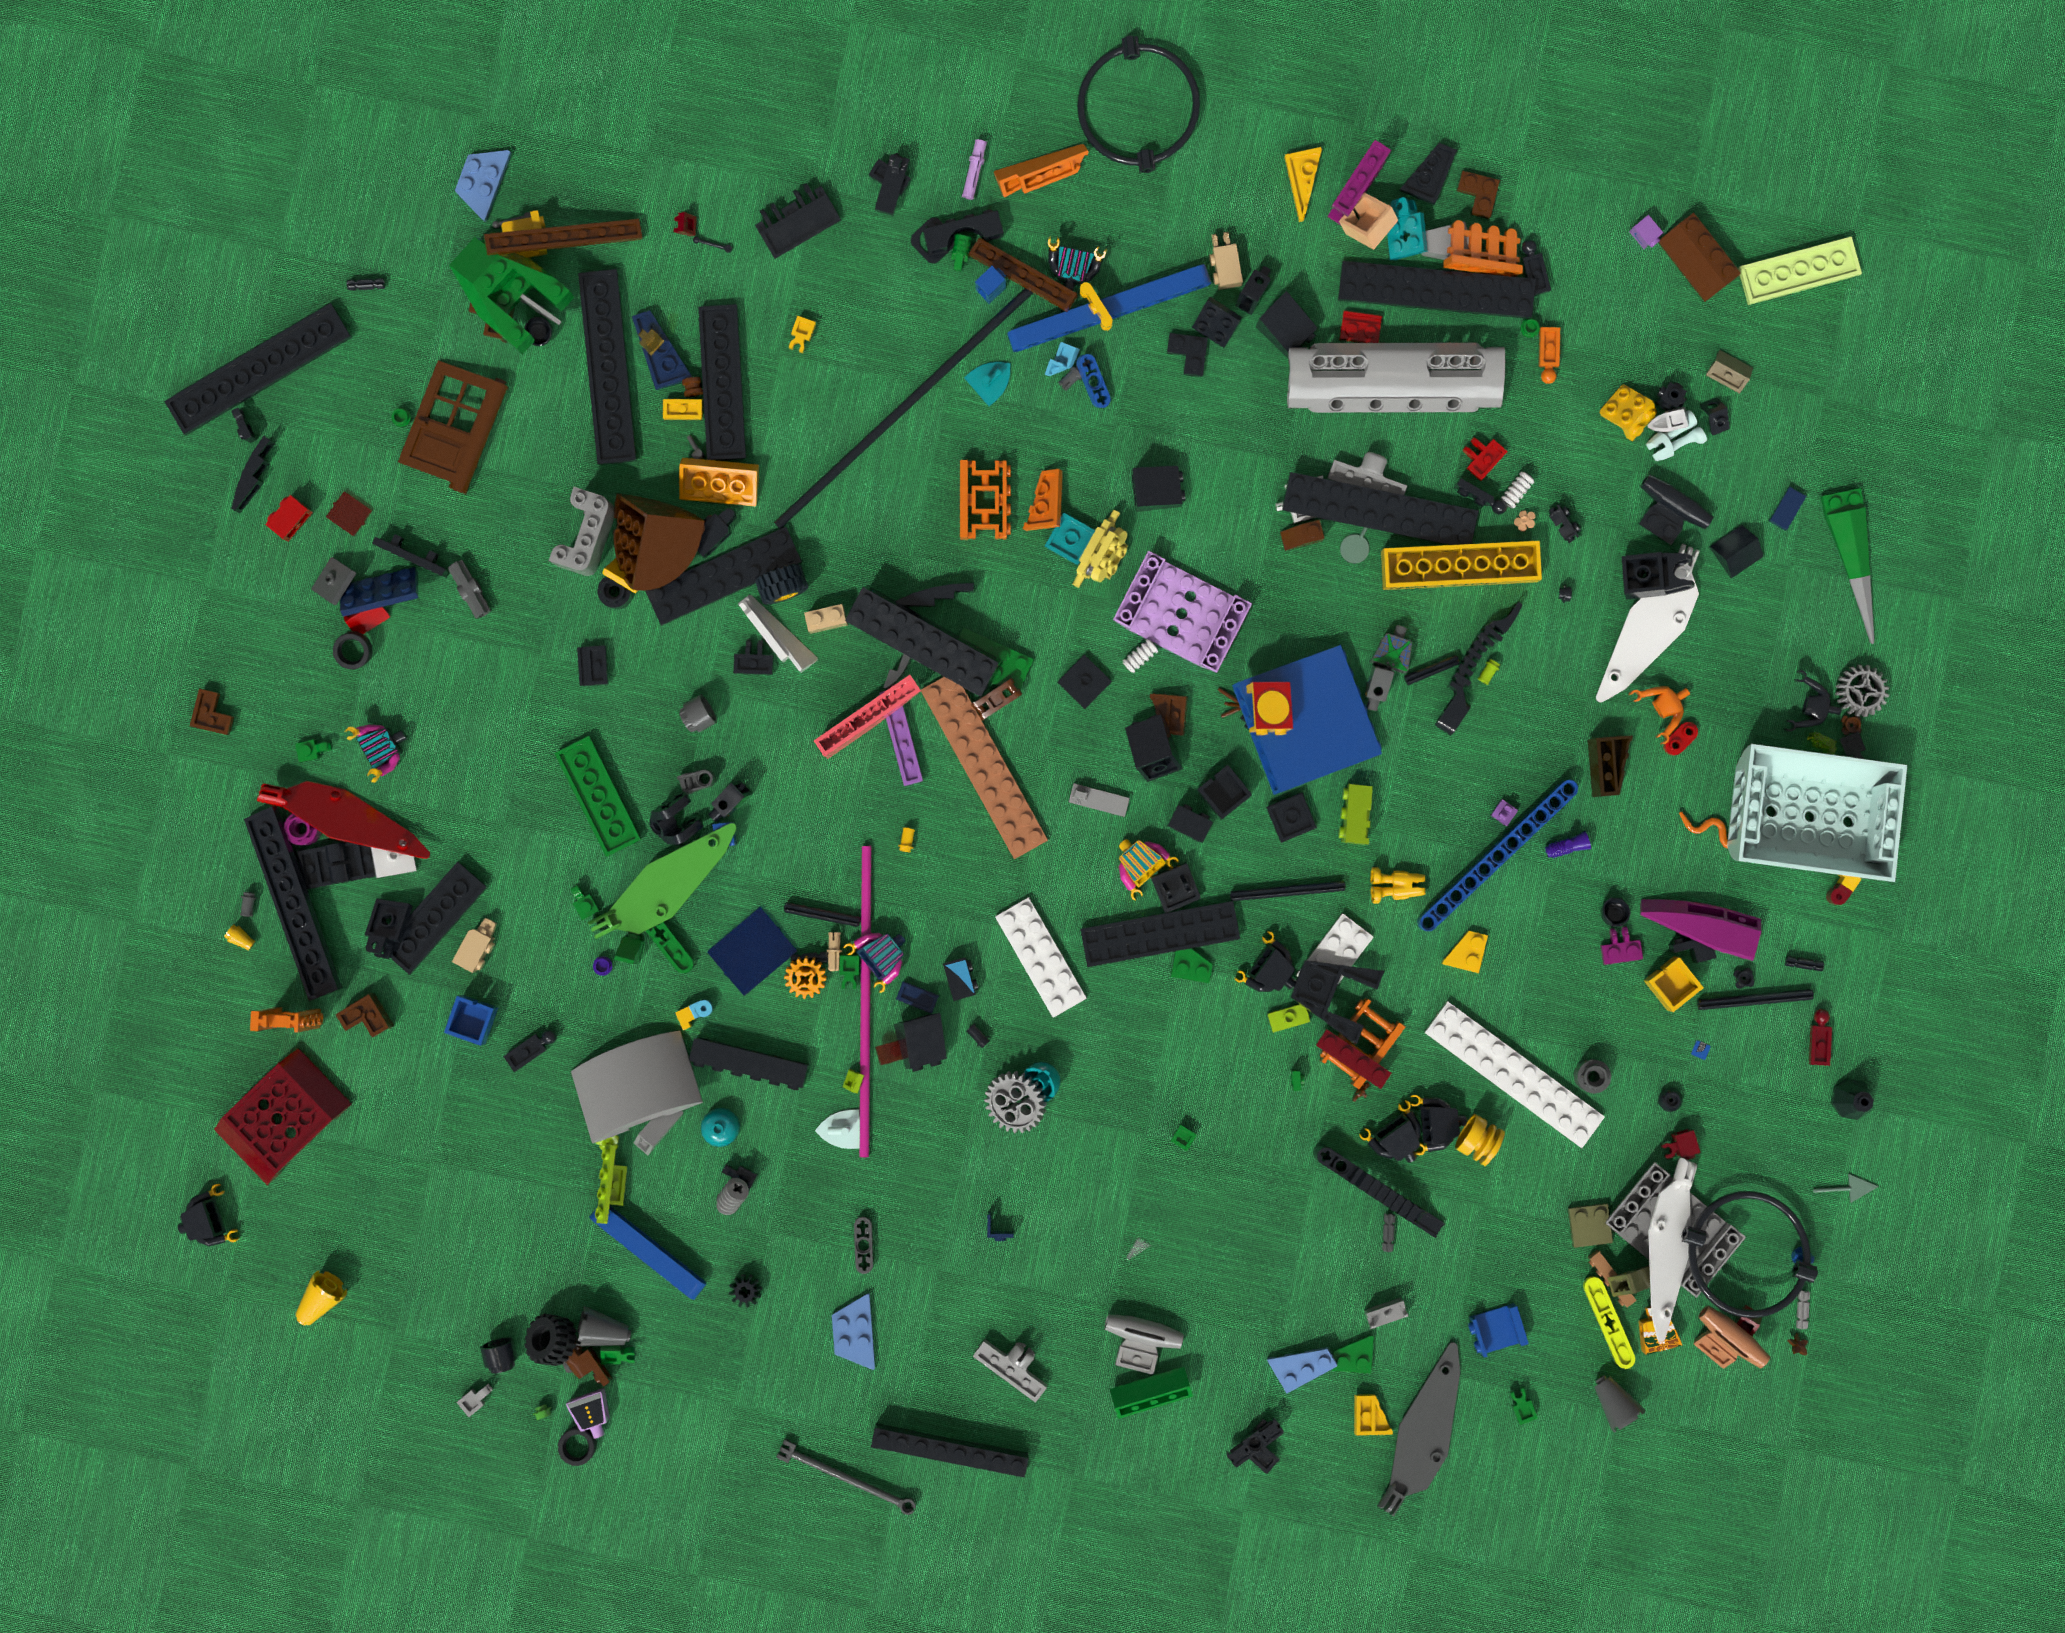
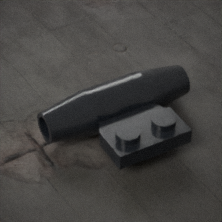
M1648 474L1640 485V488L1657 503L1648 508L1638 524L1672 545L1681 532L1683 520L1706 529L1714 518L1697 500L1669 482Z

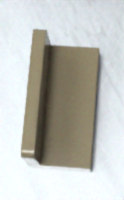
M1719 350L1706 376L1740 394L1750 380L1753 368Z

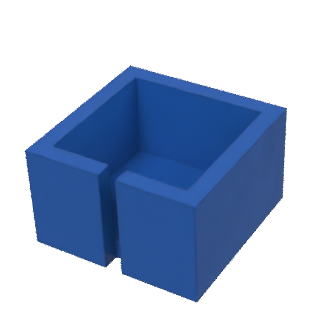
M458 995L456 996L444 1033L480 1046L485 1045L499 1007L484 1002L478 1003L476 999Z

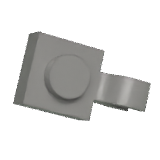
M488 1383L478 1393L472 1389L456 1403L470 1417L486 1404L482 1399L493 1388Z

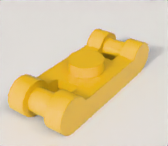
M1082 283L1080 295L1088 299L1090 302L1088 306L1094 315L1097 313L1099 316L1101 328L1105 331L1110 330L1113 322L1112 317L1090 283Z

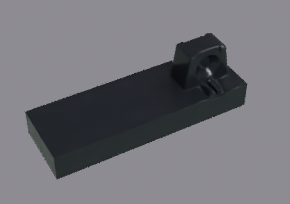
M894 154L890 155L875 211L894 216L910 159Z

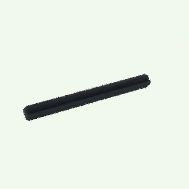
M1344 881L1235 890L1230 891L1231 901L1339 892L1345 891L1346 887Z
M1806 989L1697 1000V1007L1699 1010L1805 1001L1813 1000L1814 993L1813 990Z

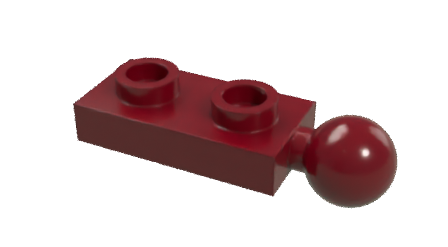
M1825 1009L1815 1011L1814 1020L1817 1022V1026L1810 1025V1065L1830 1066L1832 1027L1825 1026L1830 1019V1014Z

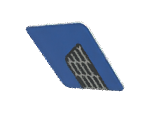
M1697 1040L1691 1054L1705 1060L1711 1046Z

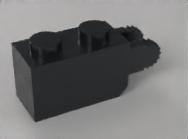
M729 508L719 516L716 514L712 516L710 514L704 519L705 529L697 551L705 559L731 535V529L728 526L736 518L734 510Z

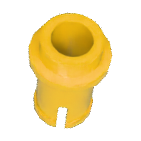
M903 828L901 843L898 845L900 847L899 851L911 853V849L914 848L912 847L915 830Z

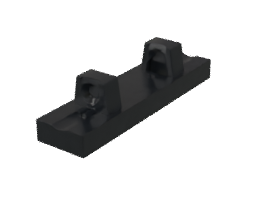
M394 534L391 542H386L377 537L374 538L372 544L447 578L449 571L435 564L439 554L430 550L424 559L401 548L404 538L397 534Z

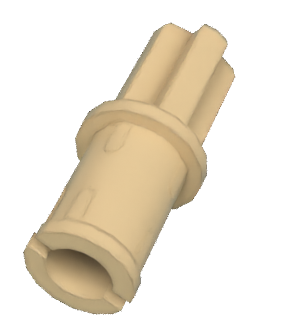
M829 932V950H827L828 970L839 971L840 953L842 952L840 950L841 933Z

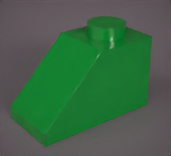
M629 933V936H623L614 960L630 964L639 963L645 940H641L639 935Z

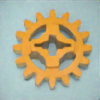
M805 956L804 960L797 957V963L791 961V967L786 968V972L789 974L784 975V979L788 980L785 986H791L789 992L795 991V997L803 994V999H806L807 994L811 998L814 997V992L820 994V988L825 987V983L822 981L827 979V976L823 975L826 969H820L822 963L816 964L815 958L809 961L808 956ZM793 972H795V975L797 976L795 982L793 981ZM816 973L818 974V982H817V983H816V980L814 979V976H815ZM810 974L809 979H802V976L805 977Z

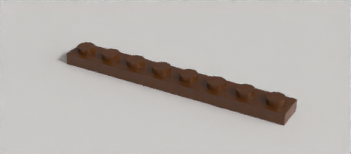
M639 219L484 234L487 255L642 240Z

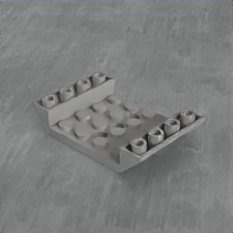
M1653 1162L1605 1221L1614 1232L1648 1260V1230L1658 1195L1673 1180L1669 1176L1670 1174L1655 1162ZM1690 1193L1691 1227H1693L1697 1218L1707 1206ZM1714 1212L1707 1218L1701 1230L1706 1231V1242L1702 1248L1696 1247L1698 1268L1706 1285H1708L1746 1238ZM1688 1258L1681 1286L1697 1298L1701 1290L1693 1278Z

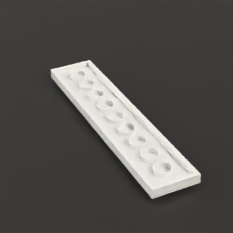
M1446 1001L1424 1031L1425 1034L1580 1148H1583L1605 1118L1448 1001Z

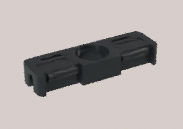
M1272 1417V1422L1269 1421L1260 1430L1255 1429L1242 1439L1243 1443L1240 1442L1230 1452L1226 1451L1227 1457L1235 1467L1243 1464L1284 1433L1283 1428L1274 1417ZM1251 1438H1259L1260 1445L1258 1447H1251L1249 1444Z

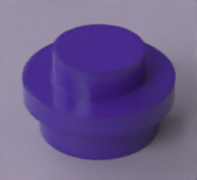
M601 956L595 959L593 970L596 974L605 976L612 971L613 964L608 957Z

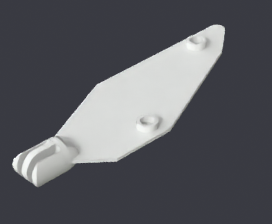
M1682 544L1678 553H1684L1686 545ZM1692 547L1687 548L1685 554L1692 555L1693 553V559L1689 565L1687 563L1676 569L1674 575L1677 578L1694 581L1692 570L1700 552L1696 549L1693 553ZM1696 584L1690 590L1666 596L1641 598L1629 610L1597 692L1596 700L1598 702H1604L1626 689L1685 630L1699 595ZM1612 674L1617 676L1616 681L1611 679Z
M1679 1158L1672 1183L1659 1192L1648 1230L1651 1316L1657 1339L1660 1342H1663L1666 1338L1688 1261L1689 1244L1682 1242L1681 1235L1685 1226H1691L1690 1189L1697 1170V1164L1684 1158Z

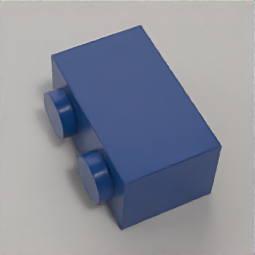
M991 266L975 281L976 291L988 304L1006 289L1005 274L999 268L995 269Z

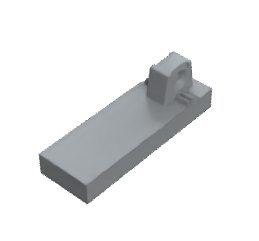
M1073 784L1069 803L1125 817L1130 798Z

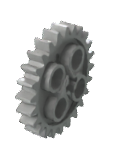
M1008 1071L1005 1075L1001 1073L998 1078L996 1077L988 1085L989 1089L985 1092L988 1097L984 1101L989 1104L985 1108L991 1110L988 1116H995L994 1123L1000 1122L999 1128L1005 1125L1007 1132L1013 1128L1014 1133L1018 1130L1024 1133L1026 1129L1030 1131L1033 1127H1036L1044 1118L1042 1115L1046 1113V1110L1043 1108L1047 1103L1043 1102L1046 1095H1040L1043 1088L1037 1089L1038 1082L1032 1083L1031 1076L1025 1079V1073L1018 1076L1017 1071L1013 1075ZM1011 1102H1013V1104L1010 1105L1008 1108L1002 1109V1107L1008 1106Z

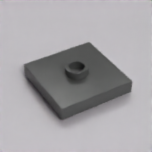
M331 557L311 590L336 606L356 575V572Z

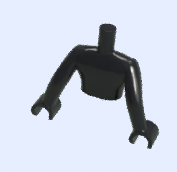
M1796 671V673L1802 674V679H1794V681L1804 682L1817 691L1818 694H1807L1803 704L1802 713L1813 719L1796 722L1786 720L1785 722L1791 723V728H1783L1784 731L1790 732L1796 728L1813 727L1823 724L1828 713L1841 714L1842 708L1830 705V694L1820 683L1807 677L1805 671Z

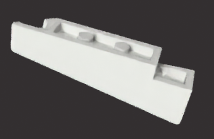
M752 595L747 596L738 603L782 662L790 659L799 672L802 673L818 660L805 645Z

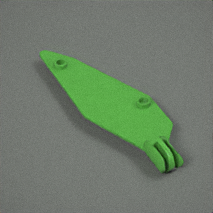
M730 823L646 865L608 912L588 921V924L592 925L604 918L606 920L592 927V932L609 926L608 929L594 935L595 939L616 929L640 934L672 918L724 856L736 832V825ZM712 839L716 841L715 846L710 844Z

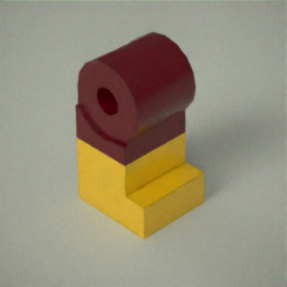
M1838 875L1840 879L1834 888L1827 891V901L1833 905L1844 904L1861 881V878Z

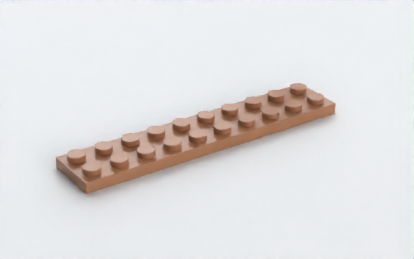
M943 677L921 689L924 698L1013 858L1016 859L1048 841L978 713L971 706L972 703L964 688Z

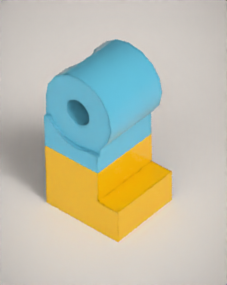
M701 1000L675 1012L682 1029L685 1030L692 1027L690 1021L698 1017L709 1016L713 1012V1004L709 1000Z

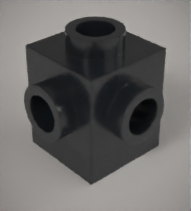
M1669 382L1667 385L1661 386L1657 393L1659 397L1655 403L1660 405L1665 411L1678 407L1681 408L1686 401L1684 396L1687 391L1683 389L1681 384Z

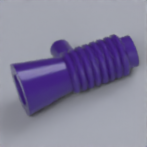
M1586 831L1570 839L1567 838L1549 843L1545 850L1548 858H1557L1573 853V851L1590 850L1591 844Z

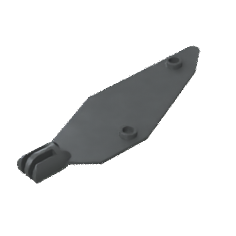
M1454 1342L1448 1344L1399 1424L1390 1485L1377 1505L1379 1508H1383L1385 1512H1390L1392 1516H1395L1406 1496L1428 1489L1448 1456L1460 1377L1458 1346ZM1447 1367L1446 1372L1442 1373V1369Z

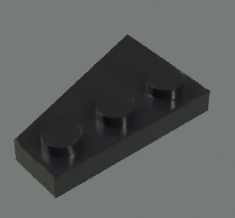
M1438 143L1399 191L1435 205L1457 150Z

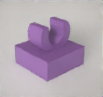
M1501 799L1490 815L1503 825L1508 826L1518 810Z

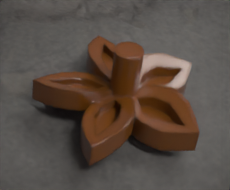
M1796 1332L1794 1339L1787 1340L1792 1345L1793 1354L1807 1355L1805 1346L1808 1341L1804 1339L1800 1341V1337Z

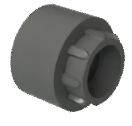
M702 694L683 703V708L679 711L682 722L690 732L696 730L702 732L717 723L712 707Z
M1585 1059L1576 1066L1574 1081L1580 1089L1586 1092L1600 1093L1609 1086L1611 1072L1605 1063L1595 1059ZM1591 1071L1596 1072V1079L1594 1081L1588 1079Z

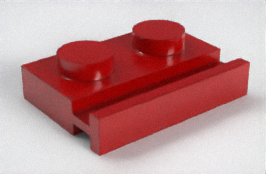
M1343 311L1339 340L1358 343H1378L1382 316Z

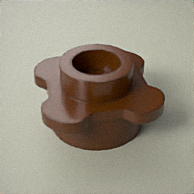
M1843 716L1841 719L1843 723L1842 733L1844 735L1858 731L1861 733V718Z

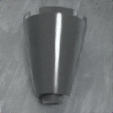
M584 1306L577 1329L579 1338L575 1340V1344L577 1346L624 1345L625 1341L629 1342L631 1330H628V1325Z
M1603 1375L1595 1381L1597 1385L1594 1388L1613 1433L1617 1431L1616 1427L1620 1430L1638 1419L1639 1412L1642 1415L1646 1412L1611 1376L1606 1377Z

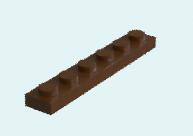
M981 238L977 240L969 252V256L989 268L991 266L995 269L999 268L1008 279L1068 312L1077 298L1076 292Z

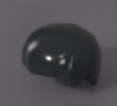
M543 317L530 318L524 326V329L534 338L535 341L532 344L534 346L546 345L553 337V327Z
M1609 898L1602 904L1600 910L1604 923L1612 927H1620L1626 924L1631 914L1629 905L1622 898Z

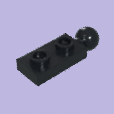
M1527 239L1522 244V251L1528 255V257L1522 258L1526 278L1536 279L1534 296L1548 293L1551 291L1542 253L1535 255L1537 243L1532 239Z
M1461 478L1457 481L1454 488L1457 489V493L1461 496L1473 498L1474 503L1481 507L1491 506L1495 514L1500 515L1506 512L1507 503L1504 500H1494L1493 496Z
M546 1029L543 1031L541 1038L535 1034L503 1057L513 1072H516L547 1051L545 1044H553L557 1040V1033L553 1029Z

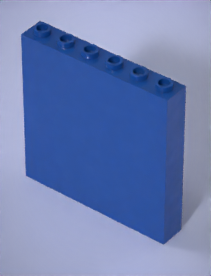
M1341 645L1232 685L1249 729L1254 726L1252 693H1247L1246 686L1252 682H1290L1293 729L1287 731L1285 735H1275V732H1268V735H1256V732H1250L1274 795L1382 754L1381 744L1374 734V725L1368 718L1367 707L1361 700L1360 689L1355 684L1353 671L1348 666L1347 655Z

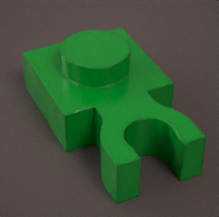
M840 955L839 975H844L841 989H846L847 981L852 982V989H857L854 975H859L860 956Z
M621 1345L601 1346V1364H621V1361L635 1363V1347L621 1349Z
M1524 1387L1519 1388L1521 1395L1518 1397L1515 1396L1513 1391L1509 1392L1511 1398L1516 1402V1404L1512 1405L1519 1425L1538 1419L1531 1399L1525 1400L1526 1392Z

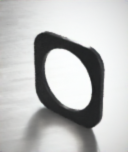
M930 218L911 236L912 246L932 264L939 262L953 249L955 240L954 236L949 243L947 252L929 256L921 248L920 236L923 229L930 224H943L938 218Z

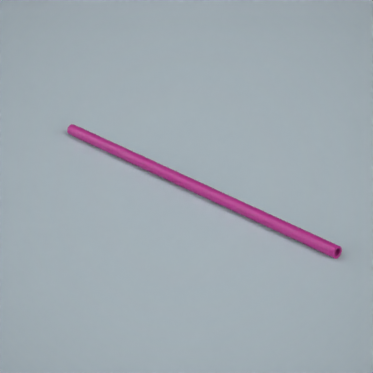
M862 846L861 937L865 934H871V846ZM862 958L860 1073L864 1077L860 1085L859 1157H869L871 969Z

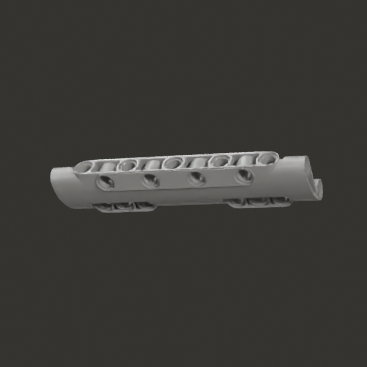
M1317 343L1312 345L1310 349H1307V347L1289 348L1287 407L1308 408L1316 413L1475 412L1479 408H1501L1505 379V348L1486 347L1484 349L1478 343ZM1312 369H1364V371H1312ZM1429 369H1481V370H1429Z

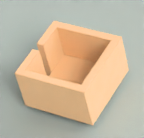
M1364 192L1354 207L1360 218L1359 221L1352 210L1349 217L1344 215L1339 222L1346 235L1374 250L1397 223L1398 218L1391 206Z

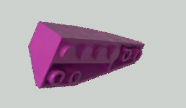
M1642 899L1640 902V915L1714 950L1753 961L1761 935L1760 918L1718 906L1689 901Z

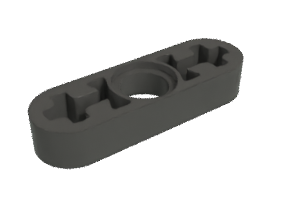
M861 1216L854 1223L855 1266L859 1273L867 1274L874 1265L872 1222L868 1217ZM861 1220L868 1224V1227L865 1228V1234L869 1233V1236L858 1237V1234H862V1228L858 1227ZM864 1239L869 1242L867 1250L859 1248L858 1243L860 1240ZM858 1253H870V1256L866 1255V1262L870 1263L866 1269H863V1266H859V1263L863 1261V1255L859 1257Z

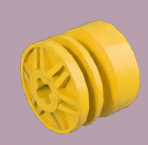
M1474 1114L1460 1132L1455 1149L1466 1156L1474 1150L1473 1160H1479L1480 1164L1486 1166L1499 1151L1505 1131L1500 1128L1496 1130L1497 1126L1493 1124L1485 1130L1487 1121Z

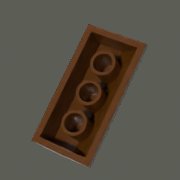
M1694 213L1674 227L1658 242L1704 302L1741 274Z

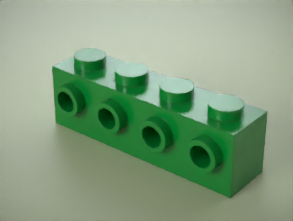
M1185 1367L1174 1368L1165 1373L1155 1374L1151 1377L1138 1379L1132 1383L1118 1385L1110 1389L1118 1419L1193 1397Z

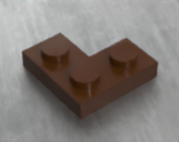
M1466 171L1461 172L1457 192L1475 196L1471 215L1490 219L1500 180Z
M203 689L198 690L190 722L191 727L230 736L234 717L216 713L220 693Z

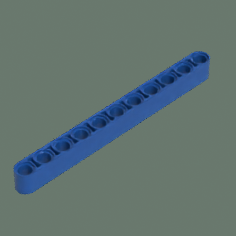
M1203 264L1100 300L1112 319L1202 289L1212 284L1206 265ZM1088 304L1068 310V312L1065 311L1009 331L1007 335L1013 352H1019L1100 324L1101 320L1097 313L1094 315Z
M1573 780L1560 782L1419 916L1417 920L1418 927L1424 931H1432L1577 794V783ZM1565 784H1569L1572 787L1570 794L1564 792ZM1552 797H1555L1558 801L1555 808L1549 803ZM1538 810L1544 814V818L1541 821H1538L1535 817ZM1523 824L1529 825L1530 831L1528 834L1522 832L1521 827ZM1510 837L1516 840L1513 848L1507 844V840ZM1496 850H1499L1502 854V858L1499 861L1493 858V853ZM1483 863L1488 867L1486 874H1481L1479 871V866ZM1468 877L1474 880L1471 888L1465 885V880ZM1454 890H1457L1460 894V898L1457 901L1451 898V893ZM1441 903L1446 907V911L1443 914L1437 912V906ZM1425 917H1429L1432 920V924L1428 928L1423 925Z

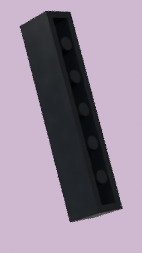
M700 1037L694 1038L689 1061H692L694 1066L704 1068L705 1065L712 1066V1070L723 1072L725 1069L731 1071V1075L742 1077V1074L750 1075L749 1079L761 1081L762 1078L769 1080L768 1083L780 1086V1083L788 1085L787 1088L792 1090H799V1088L804 1087L810 1065Z

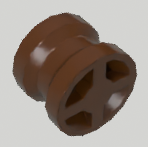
M700 377L682 380V385L685 387V397H695L703 394V389L700 388Z

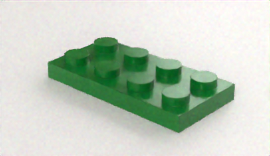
M963 627L960 637L1002 660L990 683L999 686L1012 678L1016 688L1021 689L1034 659Z

